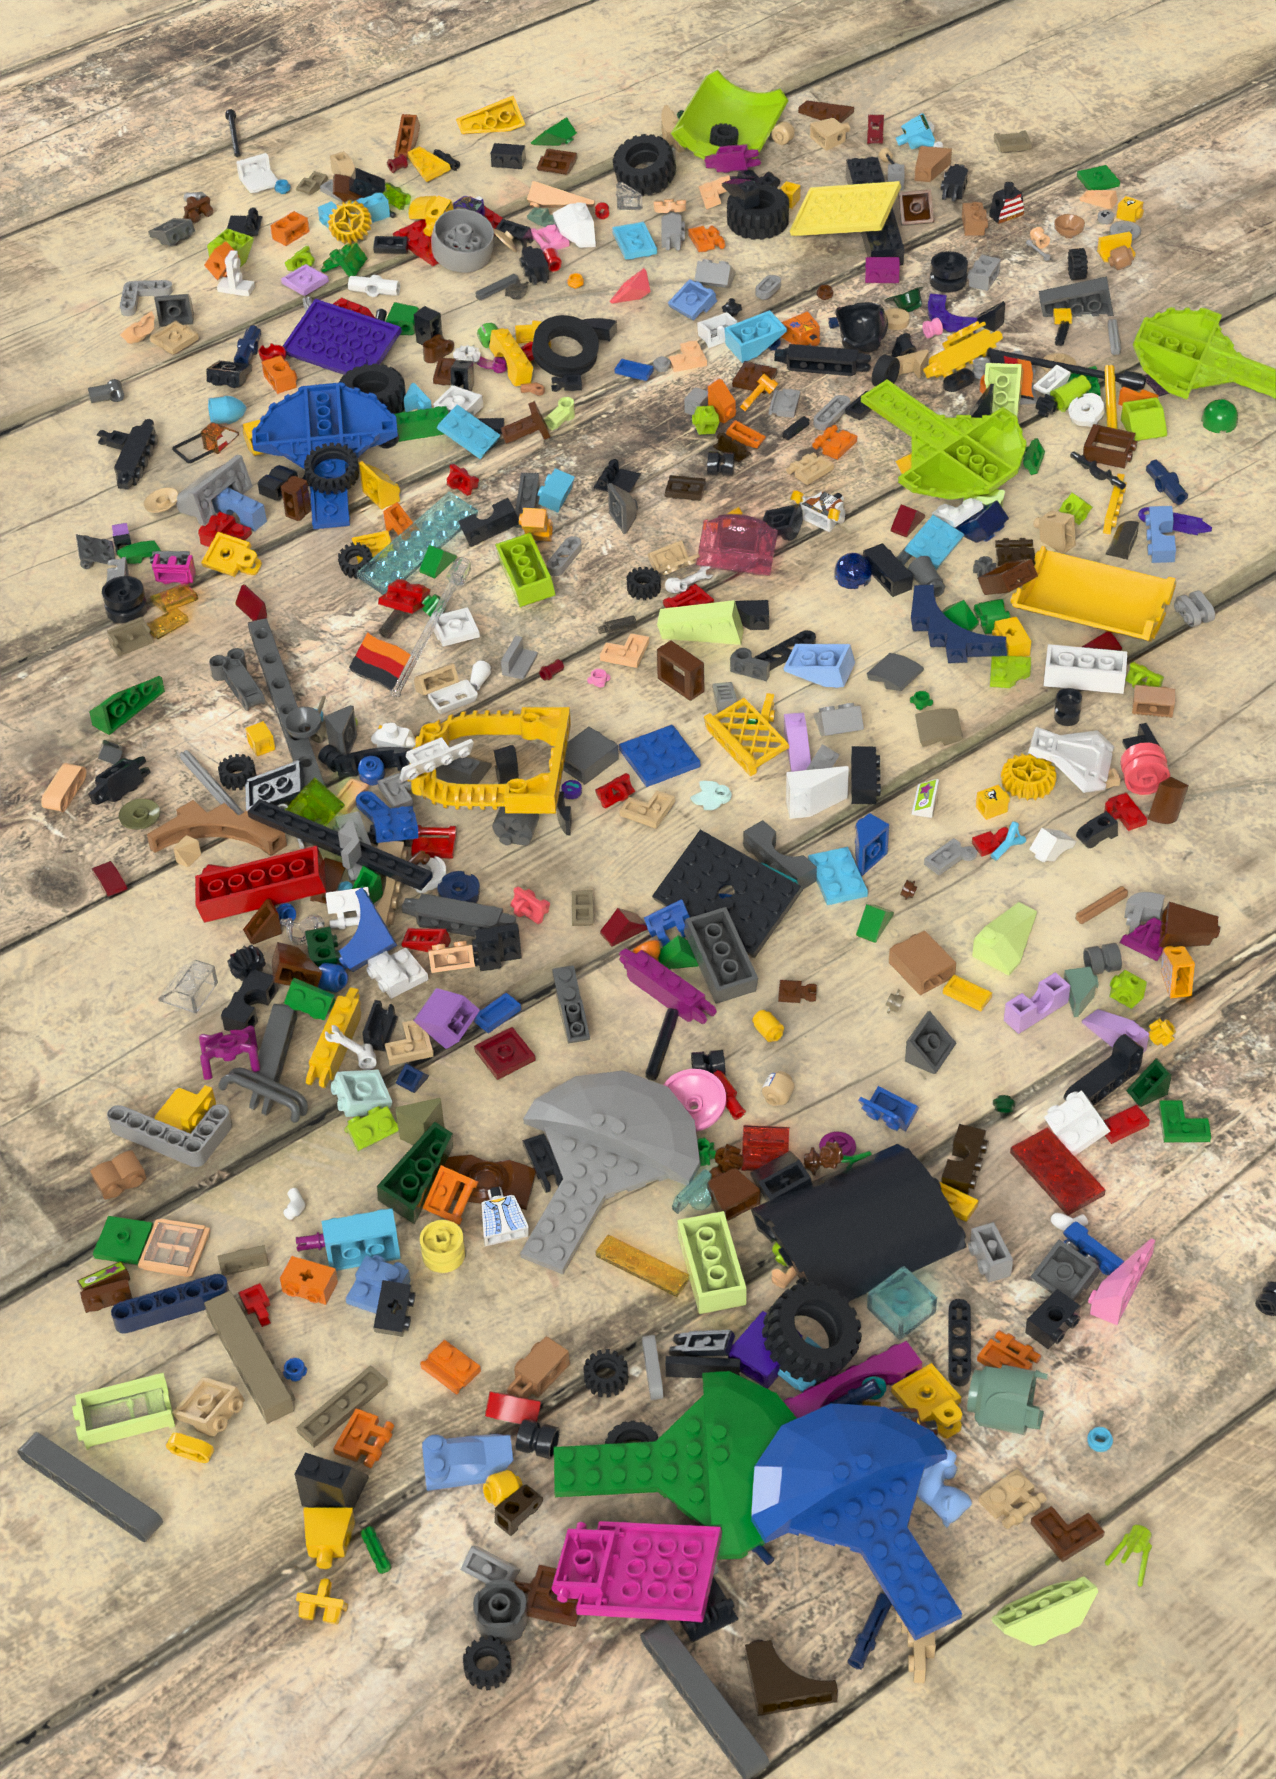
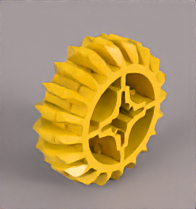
M349 200L346 204L342 201L341 206L337 204V209H332L333 214H329L330 220H328L332 236L336 237L337 241H342L343 244L348 241L350 245L352 241H355L358 244V239L363 240V235L368 236L367 231L371 230L370 225L372 224L371 214L362 203L359 204L356 200L352 203Z
M1021 753L1020 756L1014 755L1012 759L1008 758L1001 772L1002 787H1005L1006 792H1010L1012 797L1017 795L1019 799L1026 798L1027 801L1029 798H1033L1036 801L1038 797L1043 799L1045 795H1049L1051 790L1054 789L1057 779L1056 770L1052 766L1051 761L1036 758L1031 754L1024 755Z

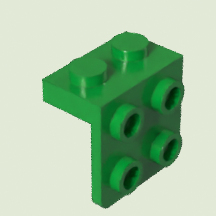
M357 242L351 245L346 244L340 250H333L329 254L330 257L323 262L320 270L323 273L341 266L348 277L356 276L368 258Z
M294 978L290 984L284 1004L293 1010L303 1011L314 1019L325 1020L336 1000L334 999V994Z

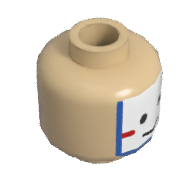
M778 1071L769 1074L761 1092L768 1104L772 1106L785 1105L788 1103L795 1085L789 1074Z

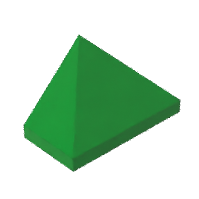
M964 600L949 605L942 611L951 622L963 629L973 631L979 625L978 619Z

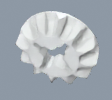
M461 345L460 348H455V352H453V358H456V360H469L474 363L481 356L479 348H475V345Z

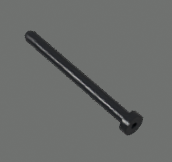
M229 109L225 112V117L229 121L234 156L238 158L241 154L235 125L236 112Z

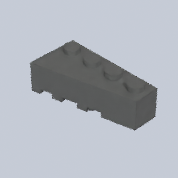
M1107 276L1039 291L1043 317H1053V308H1071V314L1075 315V317H1080L1082 314H1092V316L1107 314V316H1114Z

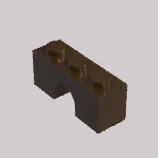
M959 1124L953 1141L952 1155L961 1157L964 1160L954 1161L947 1159L941 1183L966 1195H969L970 1189L975 1190L978 1179L975 1173L976 1171H981L983 1164L981 1155L982 1153H987L989 1140H985L986 1130Z

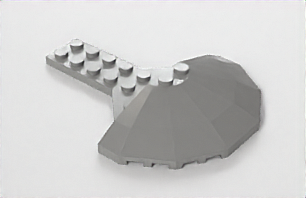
M615 1071L575 1076L533 1101L523 1118L524 1124L545 1132L563 1180L520 1252L521 1258L564 1274L606 1199L614 1197L616 1193L625 1190L629 1192L644 1187L646 1183L655 1180L671 1179L690 1186L700 1168L695 1120L669 1087L626 1071Z

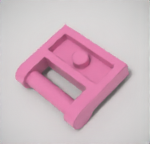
M555 224L538 230L536 228L531 229L533 239L541 246L540 248L543 252L548 248L559 250L569 246V240L560 234Z

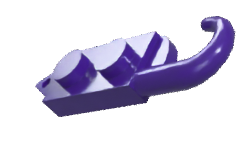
M1144 507L1138 512V517L1143 522H1145L1144 513L1149 511V507ZM1173 512L1174 531L1197 536L1199 533L1212 532V527L1205 523L1203 518Z

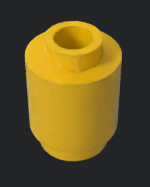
M760 1010L754 1015L752 1019L754 1027L766 1041L773 1042L782 1037L784 1026L771 1012Z

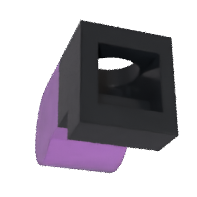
M127 523L112 525L116 554L121 545H131Z

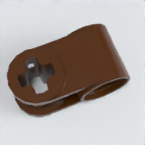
M440 334L423 343L424 361L432 364L436 363L439 358L449 355L454 349V342L444 339Z

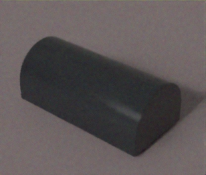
M375 236L373 251L376 254H408V237Z

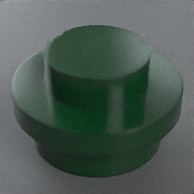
M999 1095L993 1100L992 1104L995 1106L994 1110L996 1112L1010 1113L1013 1111L1016 1102L1011 1099V1096Z

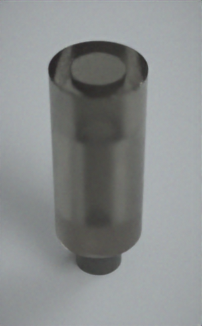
M394 609L380 627L379 634L389 639L405 619V612Z
M634 615L606 621L603 626H598L599 634L606 633L608 636L637 629V622Z

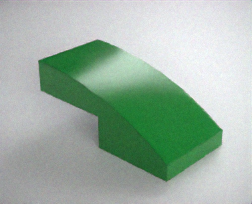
M152 540L125 546L119 549L117 554L120 559L126 557L127 564H141L142 557L152 556V551L161 550L156 542Z

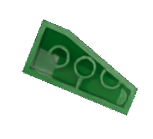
M157 676L117 692L100 702L89 711L92 726L108 735L112 734L165 692L162 677Z

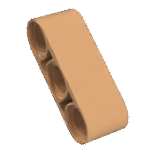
M64 763L44 792L41 802L42 807L64 812L83 784L86 777V768Z

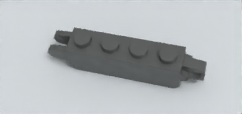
M421 893L419 899L405 898L402 904V913L416 917L419 927L446 929L450 933L475 937V930L516 924V917L503 913V908Z

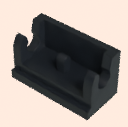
M502 219L495 228L503 233L508 231L514 237L513 239L521 241L523 247H527L526 241L528 243L533 242L530 227Z
M374 1000L362 1032L364 1044L372 1045L373 1050L386 1052L385 1043H389L398 1020L392 1004H389L388 1010L382 1008L380 1000Z

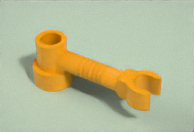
M763 374L757 381L759 383L758 387L742 403L740 408L746 411L763 390L771 394L779 383Z

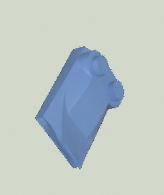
M488 1434L448 1439L440 1435H431L422 1442L427 1491L486 1483L489 1475L506 1470L511 1462H513L510 1435Z

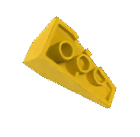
M514 95L456 119L461 134L507 132L525 126Z

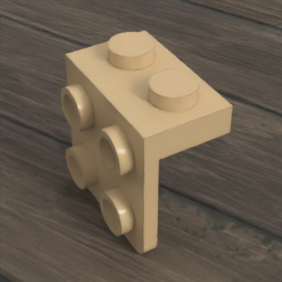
M682 540L647 554L654 571L657 570L658 574L662 573L663 576L696 563L695 559L700 557L699 553L689 557Z

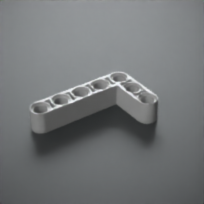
M223 1104L211 1107L191 1134L125 1106L115 1105L107 1112L110 1129L115 1135L192 1167H200L206 1163L232 1128L229 1109Z

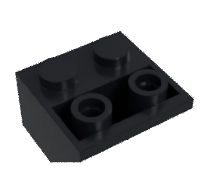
M791 1151L750 1172V1176L760 1189L766 1202L812 1182L800 1159Z

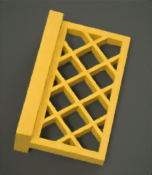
M742 698L714 716L711 713L704 716L706 730L750 777L757 773V767L789 748V744L745 698ZM742 706L747 708L746 713L736 712ZM724 717L731 718L730 723H721L719 720ZM745 718L743 724L734 723V719ZM748 719H757V725L747 724ZM732 729H742L741 735L732 734ZM746 729L756 730L755 735H745ZM760 730L769 731L768 736H758ZM743 740L753 741L752 746H743ZM757 741L767 742L766 747H756ZM771 742H779L781 744L777 748H770ZM754 752L764 753V755L757 760L753 757Z

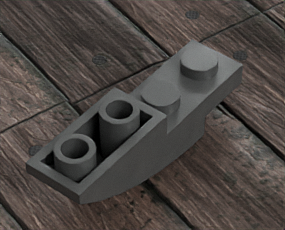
M574 965L552 969L556 997L568 1044L590 1040Z

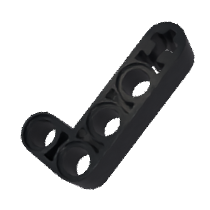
M1121 1035L1113 1045L1112 1055L1071 1085L1064 1094V1100L1067 1101V1096L1072 1092L1079 1093L1083 1091L1093 1106L1138 1072L1141 1067L1144 1048L1128 1035Z

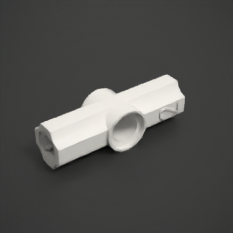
M372 275L370 278L349 277L348 290L364 292L371 297H376L378 294L399 296L401 286L399 281L382 279L379 275Z

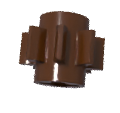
M726 1144L725 1148H719L715 1154V1162L719 1164L718 1167L723 1172H727L732 1168L739 1170L743 1165L744 1158L739 1154L741 1152L740 1148Z

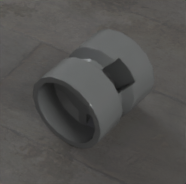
M1116 943L1103 944L1102 948L1098 946L1084 948L1085 967H1091L1093 975L1102 974L1104 970L1107 972L1121 970L1122 957Z

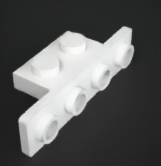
M441 737L407 751L406 758L411 764L402 768L399 779L401 782L408 779L413 780L422 773L432 772L441 765H448L460 757H467L471 753L474 744L473 740L469 739L449 748Z

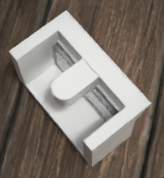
M726 312L698 322V336L706 342L708 348L725 343L724 328L736 324L737 320Z

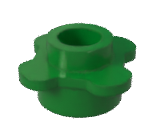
M917 691L914 696L910 697V703H913L918 710H923L927 706L933 705V700L930 699V695L926 691Z

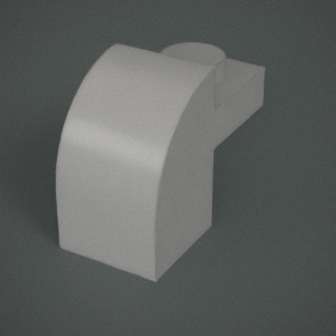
M1139 892L1128 899L1124 918H1127L1126 925L1130 926L1129 934L1140 926L1141 921L1147 922L1152 918L1160 920L1165 895Z

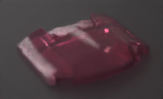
M725 514L718 515L717 518L710 521L706 519L703 522L698 550L700 557L697 558L696 566H710L709 569L714 570L719 569L757 576H770L778 531L775 528L773 530L766 522L747 515Z

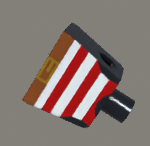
M1005 182L1004 189L996 191L993 195L989 217L998 224L1024 215L1023 194L1014 187L1013 182Z

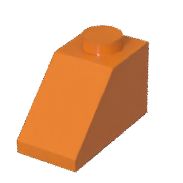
M719 378L708 386V406H714L716 413L719 415V421L726 423L736 416V401L723 380Z

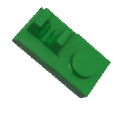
M1038 438L1031 440L1030 446L1026 447V453L1023 456L1024 467L1028 469L1031 475L1038 474L1045 454Z

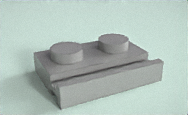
M775 388L769 407V415L775 413L777 416L794 418L800 399V391L793 389L778 391V388Z

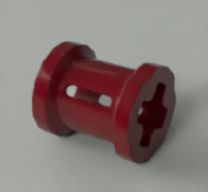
M400 154L397 158L388 159L387 166L392 173H395L400 168H407L408 161L403 154Z

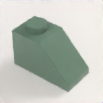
M1091 967L1068 969L1064 972V980L1070 985L1068 1001L1074 1017H1079L1094 998L1095 989L1098 988L1097 975H1093Z

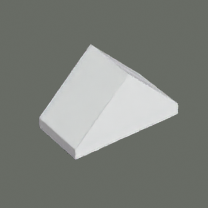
M1056 365L1033 388L1044 395H1050V391L1066 384L1071 374L1069 371Z

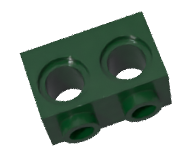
M330 926L305 931L309 958L318 967L324 963H341L339 960V950L334 949L338 947L336 934L332 935Z

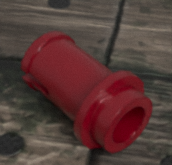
M557 659L548 666H542L539 675L544 681L551 680L554 675L564 670V664L561 660Z

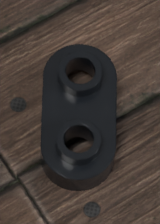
M964 368L945 377L943 380L944 390L956 392L971 385L974 382V372Z

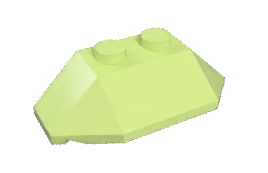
M1084 1576L1077 1578L1076 1581L1052 1584L1005 1605L998 1611L997 1615L992 1617V1622L1004 1634L1032 1646L1044 1644L1049 1639L1060 1634H1066L1071 1629L1082 1624L1098 1593V1589Z

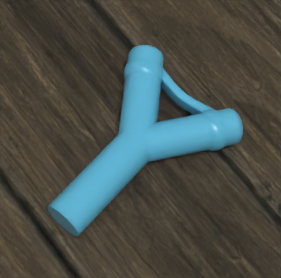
M1013 821L1011 823L1005 841L991 854L992 859L995 861L1011 846L1021 845L1026 842V837L1021 836L1019 833L1018 822Z

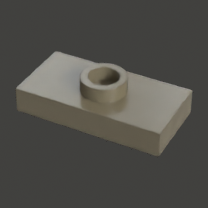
M265 1245L218 1255L221 1274L224 1276L269 1265Z

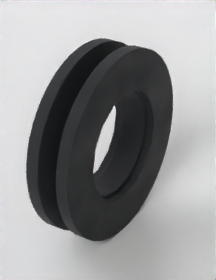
M568 315L553 316L540 323L535 330L532 344V354L536 363L549 374L562 378L563 374L583 375L594 366L599 350V339L595 330L582 319ZM566 336L578 341L583 350L575 356H560L552 351L548 343L556 337Z

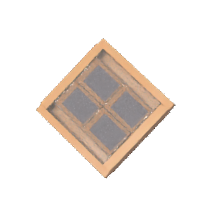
M156 1219L138 1263V1268L193 1277L211 1231L210 1228L203 1225Z

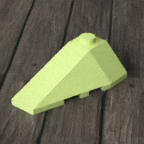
M986 363L984 379L986 389L990 384H994L993 413L1004 407L1018 418L1023 380L1022 364Z

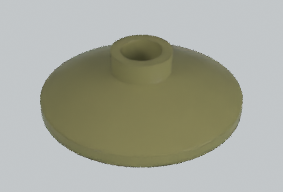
M149 799L132 800L126 803L119 811L121 824L126 828L134 830L148 828L156 823L160 817L159 806Z

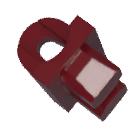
M868 114L867 144H883L884 115Z

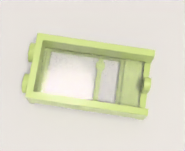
M164 1373L75 1395L77 1405L72 1406L75 1421L79 1420L80 1426L76 1427L78 1440L84 1441L86 1450L90 1449L91 1446L168 1426L169 1428L175 1427Z

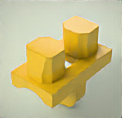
M327 1578L321 1579L317 1595L297 1592L296 1601L300 1603L299 1617L301 1619L314 1621L316 1609L321 1607L325 1608L322 1621L338 1625L342 1611L347 1612L348 1603H344V1600L330 1598L332 1582Z

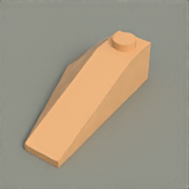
M535 181L532 182L527 198L530 206L539 208V206L543 208H558L577 202L586 203L587 207H595V201Z

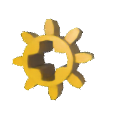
M1159 1018L1149 1025L1151 1029L1148 1032L1149 1038L1155 1045L1159 1046L1162 1043L1165 1047L1175 1040L1173 1035L1176 1033V1029L1169 1020L1166 1019L1162 1022Z

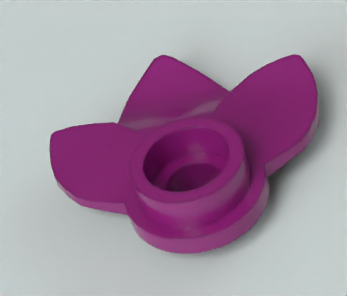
M480 356V360L477 362V365L480 367L493 369L496 373H503L508 369L506 360L503 357H494L493 360H489Z

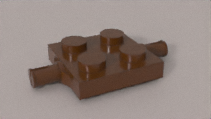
M538 1565L536 1575L531 1583L514 1581L515 1586L525 1594H528V1617L573 1627L577 1626L580 1615H577L576 1607L579 1599L568 1598L567 1602L563 1603L557 1600L558 1595L552 1591L557 1568Z

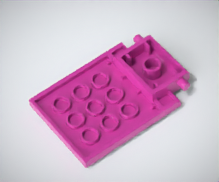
M599 1521L597 1530H588L585 1523L578 1522L576 1529L567 1530L552 1584V1591L558 1595L557 1600L563 1603L567 1602L568 1598L579 1599L576 1607L577 1615L703 1622L722 1538L721 1527Z

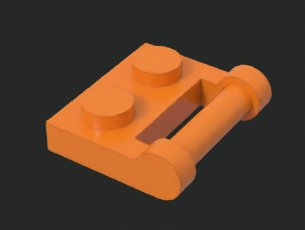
M441 1165L422 1209L460 1225L462 1213L472 1190L477 1187L479 1182ZM463 1182L465 1183L464 1188L451 1214L448 1212L460 1183Z

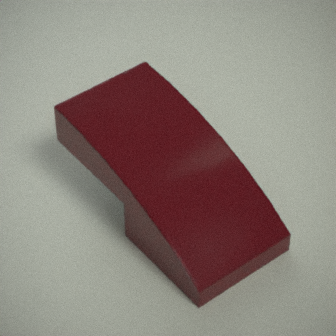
M111 861L91 868L94 877L99 881L107 897L127 890L123 878Z

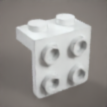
M266 153L236 162L239 179L250 193H258L261 190L274 188L278 179L270 170L269 157Z

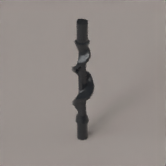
M1075 451L1071 452L1070 457L1076 460L1078 464H1081L1083 468L1089 469L1094 478L1098 480L1108 479L1112 485L1117 486L1121 490L1126 487L1123 481L1112 475L1110 469L1105 472L1097 467V461L1089 462L1084 455H1080Z

